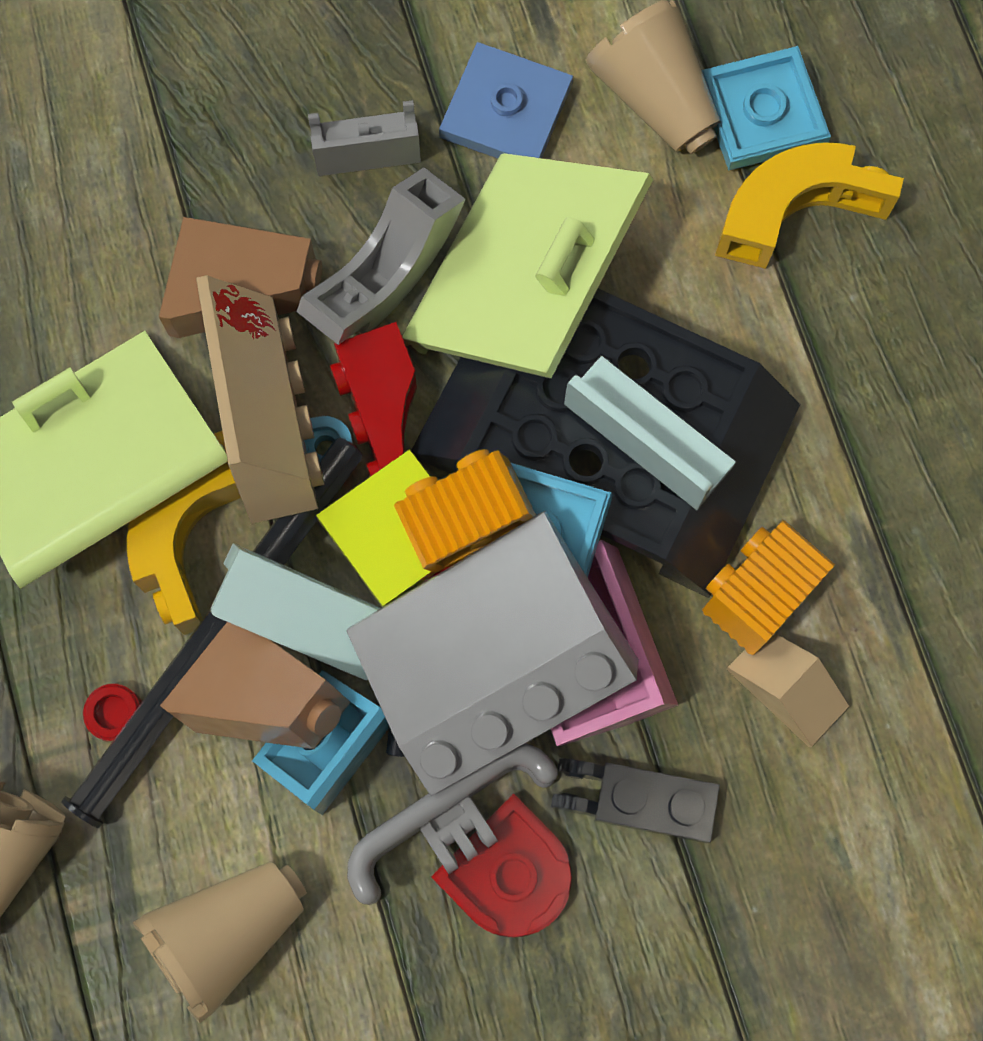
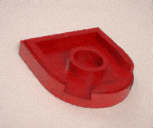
M513 793L486 821L498 842L488 848L479 839L476 831L469 840L478 855L468 861L459 848L453 854L457 861L458 869L448 874L442 865L431 878L484 930L504 937H523L543 930L560 915L568 901L572 877L568 855L561 842Z

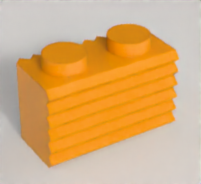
M482 449L465 456L457 462L458 471L456 473L449 474L446 478L439 480L436 476L419 480L405 490L407 497L404 500L397 501L394 504L424 569L437 573L468 557L536 516L512 464L499 450L489 453L488 449Z
M782 520L771 533L762 526L740 551L747 557L745 562L737 570L728 563L705 588L713 597L702 609L704 615L711 617L713 623L718 624L722 631L727 632L731 639L736 640L738 645L744 647L747 653L754 655L771 638L835 566L830 559L785 520Z

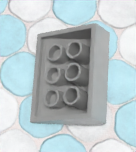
M546 511L541 512L346 630L400 750L430 796L637 680L639 659Z

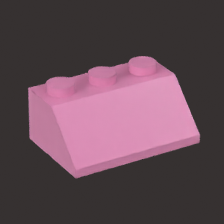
M603 540L598 542L588 579L639 659L637 680L551 728L557 746L624 727L678 706L617 547Z

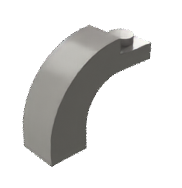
M422 168L392 188L377 226L360 251L341 270L301 297L296 312L338 345L357 331L365 333L373 330L400 304L431 265L448 238L466 199L426 168Z

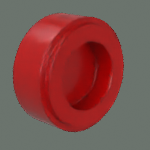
M103 685L94 690L87 698L83 708L84 723L89 732L95 737L112 743L142 701L134 691L123 685Z

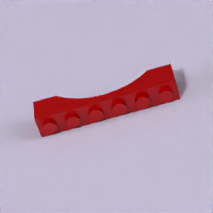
M397 322L348 338L339 345L334 343L339 362L329 365L340 396L350 393L357 411L349 413L348 418L357 443L360 445L369 442L375 458L374 461L366 463L370 477L405 453L404 439L408 413L417 390L415 369ZM454 564L438 571L424 582L428 581L429 579L433 578L434 576L438 575L439 573L443 572L444 570L448 569Z

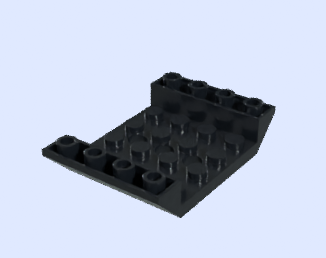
M598 288L552 378L460 357L411 452L416 458L452 474L458 471L456 464L465 456L482 449H488L489 453L499 450L509 459L510 463L611 492L613 497L601 535L663 564L659 575L709 598L711 593L705 588L724 568L801 404L759 362ZM636 355L643 358L648 364L649 373L640 379L632 380L736 463L704 503L696 510L564 405L567 383L574 375L582 378L601 356L618 369V362L625 356ZM588 450L599 457L602 467L599 472L592 476H582L573 471L569 459L578 451Z

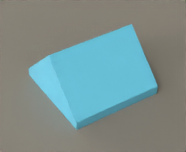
M322 670L319 675L350 701V704L341 714L337 726L323 737L315 749L265 743L252 760L257 766L321 815L325 813L389 729V724L379 706Z

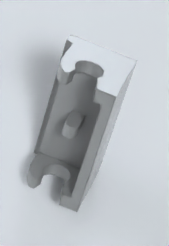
M413 100L403 101V112L323 123L320 122L319 113L308 114L312 135L310 136L318 176L421 163L417 122L415 121Z

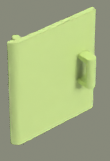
M501 154L402 336L405 346L411 345L421 354H426L430 349L552 378L653 182L651 175L645 172Z
M146 331L136 335L75 373L71 367L67 368L12 401L15 408L0 417V556L9 574L21 589L228 462L225 448L218 442Z

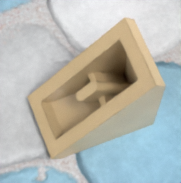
M776 633L754 655L748 654L745 649L726 668L809 748L819 740L849 707L820 659Z

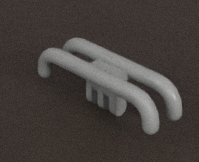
M525 743L432 796L428 793L366 834L354 846L348 860L347 879L355 898L360 903L372 905L380 899L381 889L374 876L376 862L383 855L419 831L423 833L448 874L458 869L455 857L446 849L455 841L468 861L478 855L466 836L473 829H476L479 839L488 848L498 842L470 797L513 770L526 772L537 786L547 788L554 783L558 775L554 762L541 749Z

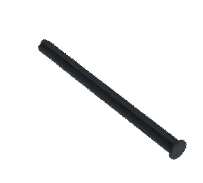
M343 438L335 439L319 461L324 485L314 487L318 509L277 518L253 552L285 565L318 520L316 515L327 508L360 463L363 455L361 451ZM211 609L208 611L71 798L66 796L63 798L61 803L69 811L96 828L102 826L101 815L174 717L160 705L227 621L215 617L211 613Z

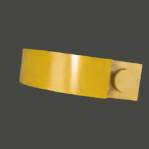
M813 143L783 151L757 167L738 189L731 202L720 234L715 256L766 269L775 249L781 224L791 214L806 207L832 206L887 220L900 197L904 178L889 175L886 170L879 167H858L852 165L856 146Z
M223 431L214 433L218 442L225 448ZM228 462L129 522L127 557L132 580L144 593L160 587V591L153 593V599L159 615L165 625L173 622L174 626L184 635L194 632L203 620L184 569L183 555L187 538L196 523L207 513L220 506L241 499Z

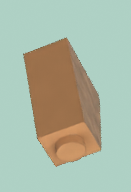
M183 217L159 319L170 337L182 338L204 333L205 327L196 278L206 275L272 297L278 315L297 311L301 297L320 284L322 261L316 259L312 242L309 238Z
M227 622L160 706L196 733L315 749L323 737L337 726L341 714L350 704V701L326 679L271 640Z

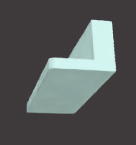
M603 356L594 363L582 378L574 375L567 383L564 405L696 510L704 503L736 463Z
M233 543L223 563L228 568V572L211 606V613L224 621L359 678L368 680L346 630L381 608Z

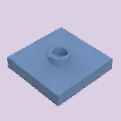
M477 42L439 128V138L495 158H499L504 153L542 158L572 87L573 75Z

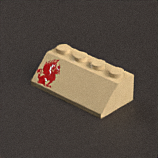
M208 275L197 277L196 281L228 465L251 524L318 509L314 487L324 485L317 451L311 453L306 451L304 440L314 438V432L307 405L298 407L295 397L297 394L305 393L298 360L288 362L286 351L296 349L289 317L278 318L273 298Z

